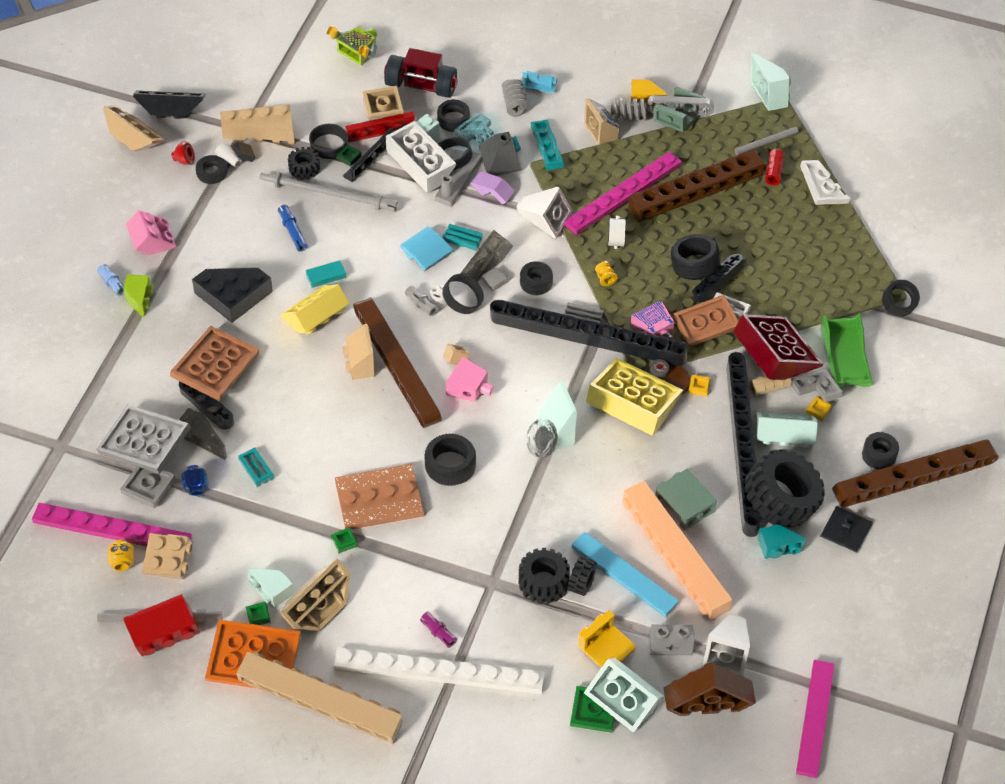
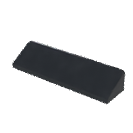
M391 127L343 177L354 182L386 149V136L393 133L394 128Z

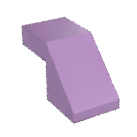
M482 171L478 172L470 183L482 196L491 192L501 204L506 203L515 191L503 178Z

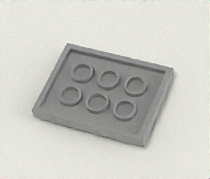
M127 404L96 450L101 455L160 474L191 427L189 423Z

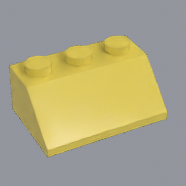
M339 284L324 285L280 315L298 333L309 334L316 330L315 326L328 322L333 314L343 312L345 310L344 307L349 304V301Z

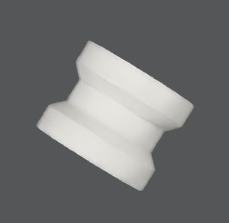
M442 284L433 286L430 291L431 302L438 308L447 306L442 294L444 286Z

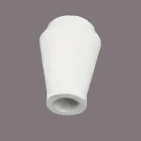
M222 143L217 147L215 151L217 156L223 158L226 163L235 168L239 166L241 159L238 158L229 144Z

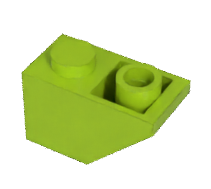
M127 274L123 288L125 299L140 316H145V311L150 306L149 294L153 293V283H150L148 275Z

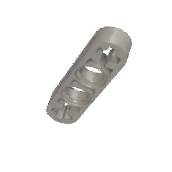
M654 95L648 98L646 105L647 110L651 113H654L653 103L660 105L664 103L665 107H668V103H674L676 107L670 109L686 115L709 116L714 111V102L709 98ZM689 103L692 104L694 107L688 109L684 105Z

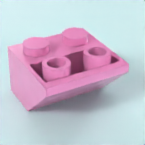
M138 210L126 223L136 251L152 255L176 247L169 223L162 217L160 218L151 213Z

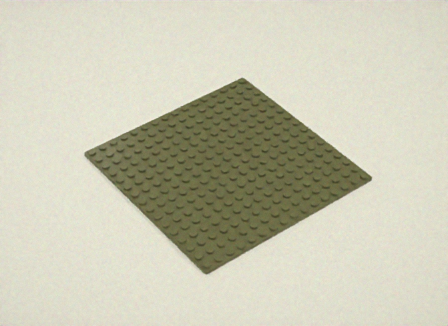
M789 100L788 107L768 111L764 103L760 102L696 119L684 132L664 127L561 154L564 168L546 170L543 159L530 163V168L542 191L560 187L573 210L570 215L572 216L669 151L682 161L681 167L652 186L660 185L698 169L711 166L714 163L737 156L734 151L735 148L793 127L798 128L799 132L797 134L753 149L765 163L763 176L641 222L637 221L628 208V201L577 236L565 225L563 226L562 232L600 309L604 310L603 315L608 325L633 330L630 327L631 315L660 300L672 319L673 313L700 304L694 300L692 291L704 279L688 280L680 277L674 272L671 261L673 245L681 238L695 234L710 237L717 243L720 264L733 254H741L744 258V268L718 290V293L751 305V309L748 312L749 315L786 317L797 331L820 325L824 315L827 319H841L883 307L882 296L884 290L893 281H896L897 278L850 201L848 204L815 205L800 167L801 162L819 160L830 173L832 181L834 183H838ZM778 149L785 153L783 174L781 175L780 183L772 186L765 182V173L770 151ZM616 216H620V219H625L626 221L624 246H618V249H614V246H608L610 218L616 219ZM692 255L685 259L696 260L705 256ZM604 261L610 263L611 268H613L614 273L618 277L617 281L610 286H602L600 284V279L595 270V267ZM894 289L892 291L891 298L894 303L906 300L907 295L904 290ZM674 321V329L671 335L674 337V340L682 341L686 344ZM731 331L689 347L687 350V362L743 347V344L738 341L736 335ZM623 353L627 363L650 373V364L654 360Z

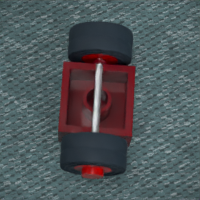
M409 48L406 57L390 55L384 68V82L388 86L400 87L404 80L405 87L430 91L438 96L451 98L458 83L457 68L442 65V54Z

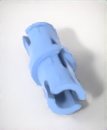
M103 264V267L100 265L97 272L103 277L105 284L111 287L117 296H121L120 292L123 295L124 285L119 280V276L113 273L107 264Z

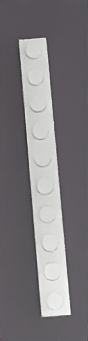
M337 647L334 661V670L542 694L544 681L543 671Z

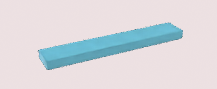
M584 532L572 543V549L583 557L596 561V566L664 617H667L679 604L678 599L588 533Z

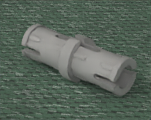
M409 286L406 289L405 295L415 302L416 307L422 308L429 316L436 314L438 307L428 300V296L421 294L414 286Z

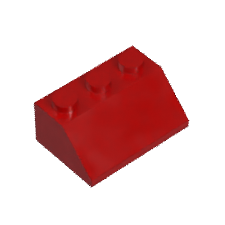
M182 594L123 618L135 648L142 657L152 655L155 651L165 647H171L182 640L191 639L200 633L194 612Z

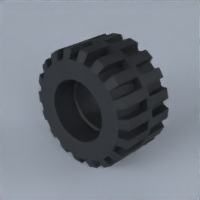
M537 548L533 549V553L529 551L526 557L521 559L518 584L520 591H523L525 597L529 596L530 601L534 602V600H537L538 604H542V602L550 604L551 600L556 602L559 600V597L562 598L565 595V591L567 592L570 566L567 564L566 557L562 558L560 552L555 553L554 549L549 551L546 548H542V550ZM539 572H547L554 577L542 580L534 575Z

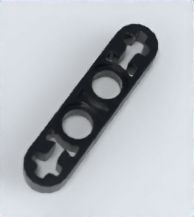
M733 254L721 263L715 273L705 278L693 289L694 300L699 303L709 300L744 268L743 256L741 254Z
M179 381L180 393L215 425L223 430L230 429L234 425L232 412L221 402L192 387L190 389L189 386L187 387L186 384ZM197 395L205 396L203 400L195 399ZM210 406L218 407L213 412L207 410Z

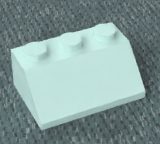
M756 411V439L761 444L779 442V445L791 446V443H797L800 447H810V445H816L818 422L812 415Z
M615 657L605 662L584 692V694L632 732H635L664 697Z

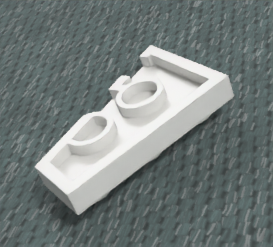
M819 160L801 162L800 167L815 205L849 203L851 198L847 194L844 195L842 193L840 185L832 181L830 173Z

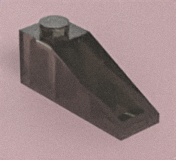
M493 230L460 274L468 275L478 282L482 275L503 261L513 245Z
M188 408L179 418L180 421L189 423L191 427L184 439L225 460L227 458L225 445L206 417L200 411Z

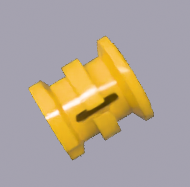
M601 262L595 267L602 286H610L617 281V274L614 273L609 262Z

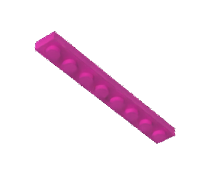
M669 151L567 218L564 225L577 236L628 202L630 195L646 190L681 167L682 161Z
M38 503L32 517V521L35 524L113 540H125L128 543L147 546L150 533L186 536L192 540L191 533L44 503Z

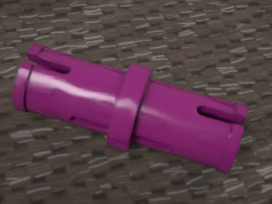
M429 611L421 616L420 622L448 648L456 643L457 637Z

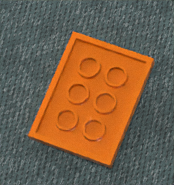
M219 619L206 671V681L255 688L239 681L236 675L247 652L252 654L258 652L264 655L265 659L272 662L273 660L280 661L285 665L284 667L292 670L295 665L301 632Z

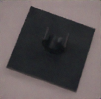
M836 506L820 537L857 553L873 522Z

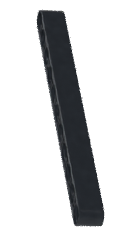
M494 300L490 304L491 321L495 324L649 360L662 359L668 364L682 366L687 362L688 347L682 341L504 300Z
M733 352L728 356L726 372L742 531L746 536L755 537L759 534L762 517L759 516L760 513L749 508L753 504L749 502L747 498L748 493H746L745 489L746 474L756 464L746 361L742 353Z

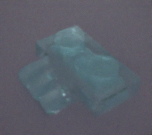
M477 112L454 130V134L457 137H463L469 142L474 139L480 144L487 140L489 136L494 135V132L489 128L491 120L480 112Z

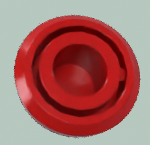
M187 141L179 143L175 151L171 153L172 159L175 162L178 161L183 165H192L194 163L195 153L193 147Z

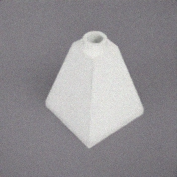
M560 187L525 196L517 205V210L523 218L553 238H557L564 226L565 220L569 218L573 211Z
M729 614L709 634L703 666L707 663H715L743 677L750 649L746 619L739 615Z

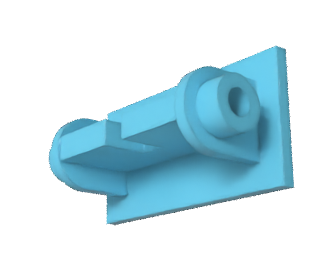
M529 71L522 74L524 88L549 93L555 92L558 80L553 75L541 74V77H538V73Z

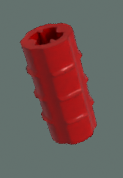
M771 150L767 161L765 182L772 186L780 183L781 175L783 174L785 153L782 150Z

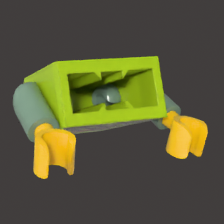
M329 26L326 34L330 35L332 39H337L338 52L361 66L368 58L375 57L377 51L375 38L377 32L375 29L370 28L366 32L362 28L356 27L350 31L340 32L336 27Z

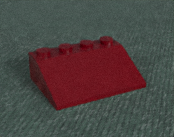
M742 314L733 331L738 341L743 344L747 352L770 380H786L823 366V362L786 317Z

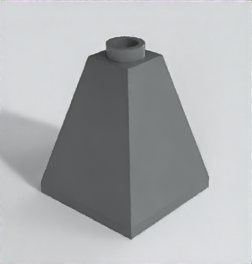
M509 132L495 134L479 145L486 173L498 176L522 171L516 147Z

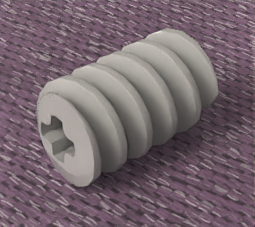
M519 79L506 80L502 83L507 113L516 117L521 115L528 107L523 82Z
M613 98L610 113L612 117L615 115L616 120L619 119L620 115L623 120L626 119L627 115L630 120L633 119L634 115L637 120L640 119V116H643V119L646 120V103H644L643 99H640L639 103L636 99H633L632 103L629 99H626L624 103L621 98L617 103L616 99Z

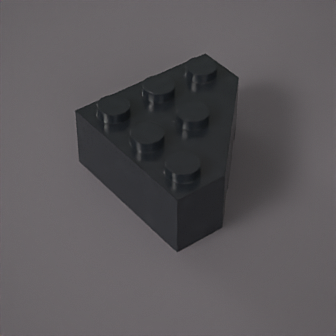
M259 268L205 269L192 279L194 294L231 323L273 292L271 277Z

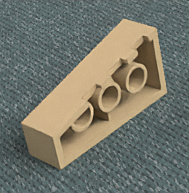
M290 104L220 112L223 139L247 140V138H251L262 142L264 139L273 140V143L288 141V144H295Z

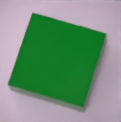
M350 527L331 534L338 553L357 547L356 539Z
M266 602L246 606L249 624L262 625L271 623Z

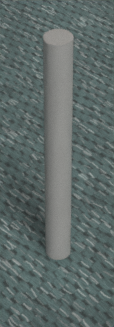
M793 127L735 148L734 151L736 155L797 134L799 131L797 127Z

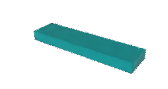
M548 119L531 122V129L546 170L564 168V162Z

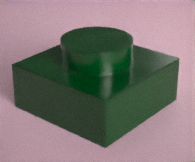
M348 144L337 154V160L350 167L362 157L361 151Z

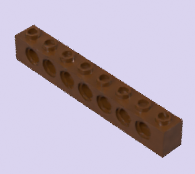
M755 150L744 152L703 169H698L692 173L666 181L660 185L636 192L629 196L628 208L637 221L641 222L763 176L765 163Z

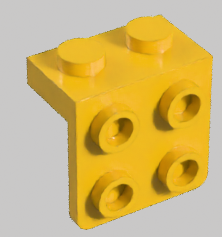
M610 610L605 614L598 615L594 623L589 627L585 626L579 633L578 647L600 668L603 667L608 659L613 657L622 662L635 651L636 647L614 626L615 615Z

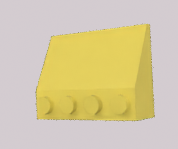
M615 358L590 384L586 403L653 436L664 423L683 390L621 359Z

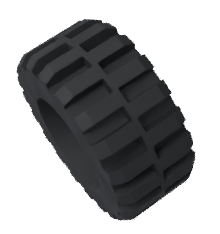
M785 449L772 450L764 454L746 476L745 489L746 493H748L747 498L749 502L753 504L752 508L760 513L759 516L763 519H768V522L773 525L778 524L788 528L800 526L819 509L824 501L825 489L823 488L824 483L823 479H820L819 471L815 470L814 465L806 461L804 456L797 455V452H787ZM776 480L785 484L791 490L793 496L784 492Z

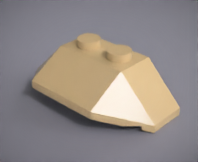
M117 105L104 106L103 111L109 133L116 137L117 141L127 145L128 149L138 151L164 142L162 135L135 116L123 111Z
M338 558L335 559L286 602L280 614L293 629L320 631L347 604L351 573Z

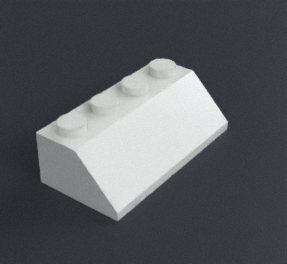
M415 121L386 136V151L426 193L440 187L442 176L449 175L456 166V163Z

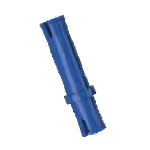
M281 205V208H278V213L282 218L283 226L287 228L297 251H305L308 248V244L296 224L295 216L291 214L288 205Z

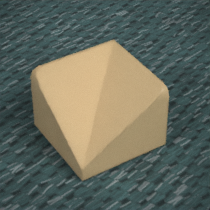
M447 344L443 357L449 364L458 365L462 357L469 360L470 354L462 346Z

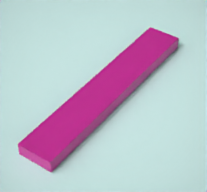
M819 660L813 661L796 774L812 778L818 777L834 663Z

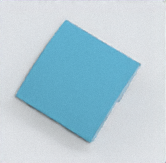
M428 226L400 245L411 260L414 258L423 271L453 251L448 243Z

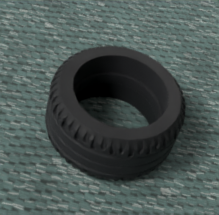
M705 235L685 236L678 240L671 249L672 268L677 275L684 279L700 280L707 278L715 273L720 265L719 247L712 238ZM692 255L705 256L696 260L685 259Z
M453 433L442 434L431 440L426 447L424 454L425 469L429 477L436 483L445 486H456L469 480L476 468V451L473 444L462 435ZM446 452L461 454L466 459L464 463L457 467H444L435 461L436 457Z

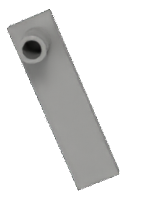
M472 151L473 155L469 163L459 169L452 170L449 175L442 176L441 188L435 195L436 202L450 207L453 205L481 162V154Z

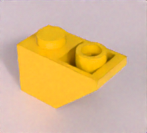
M632 79L631 103L633 99H636L638 103L640 99H643L647 105V100L650 96H666V92L650 80Z

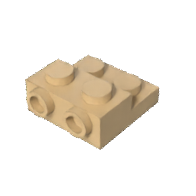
M150 533L142 573L183 580L184 574H187L189 568L187 557L192 552L193 544L191 540L186 536Z

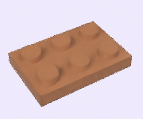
M725 295L673 313V319L688 348L734 331L739 322Z

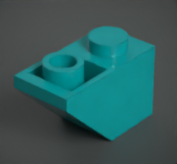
M781 525L760 528L758 542L765 559H775L787 554H798L804 550L806 542L805 537Z

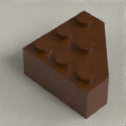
M707 663L704 667L692 671L685 677L674 680L671 684L663 687L666 709L679 716H689V712L699 711L702 714L719 713V709H731V712H740L756 704L752 681L715 663Z

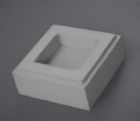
M497 267L482 275V281L493 291L508 282V278Z

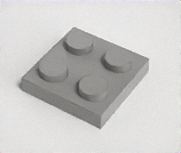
M136 466L120 488L121 494L155 508L176 480L175 474L164 469L159 474Z

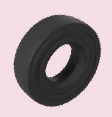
M217 155L202 157L198 160L195 167L198 179L206 184L219 183L226 178L228 173L226 161ZM209 166L218 167V171L214 173H207L205 169Z

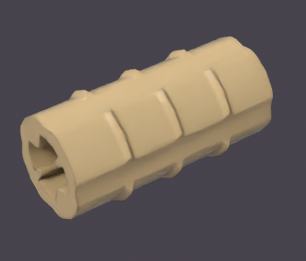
M759 376L750 380V389L754 396L791 387L792 382L791 378L786 380H770L766 376Z

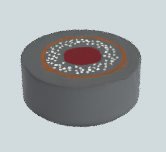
M657 359L650 364L651 375L657 378H664L668 375L669 364L665 360Z

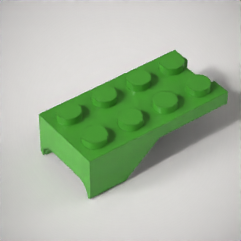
M860 313L853 318L827 319L824 315L820 331L833 380L840 389L846 385L854 384L862 387L872 386L873 382L865 354L864 327Z

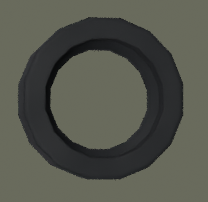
M455 99L442 102L437 110L439 126L449 132H458L465 129L470 122L469 106L465 102ZM449 112H458L463 117L452 120L444 117V115Z
M900 279L893 281L884 290L882 296L885 309L897 317L909 315L918 306L920 301V293L917 287L910 281ZM894 289H902L909 294L911 303L908 307H900L893 302L891 293Z

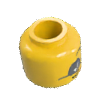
M116 540L108 547L109 566L116 571L128 570L134 564L133 545L125 540Z

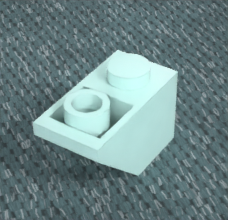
M254 568L248 570L250 586L254 590L257 589L262 599L267 604L270 603L274 608L294 595L293 584L280 570Z

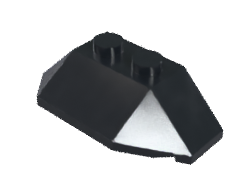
M136 90L133 93V98L150 115H156V118L173 116L174 119L186 117L206 97V93Z

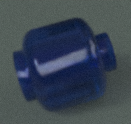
M191 465L182 472V485L186 493H189L191 496L205 493L209 486L205 469L199 468L198 465Z

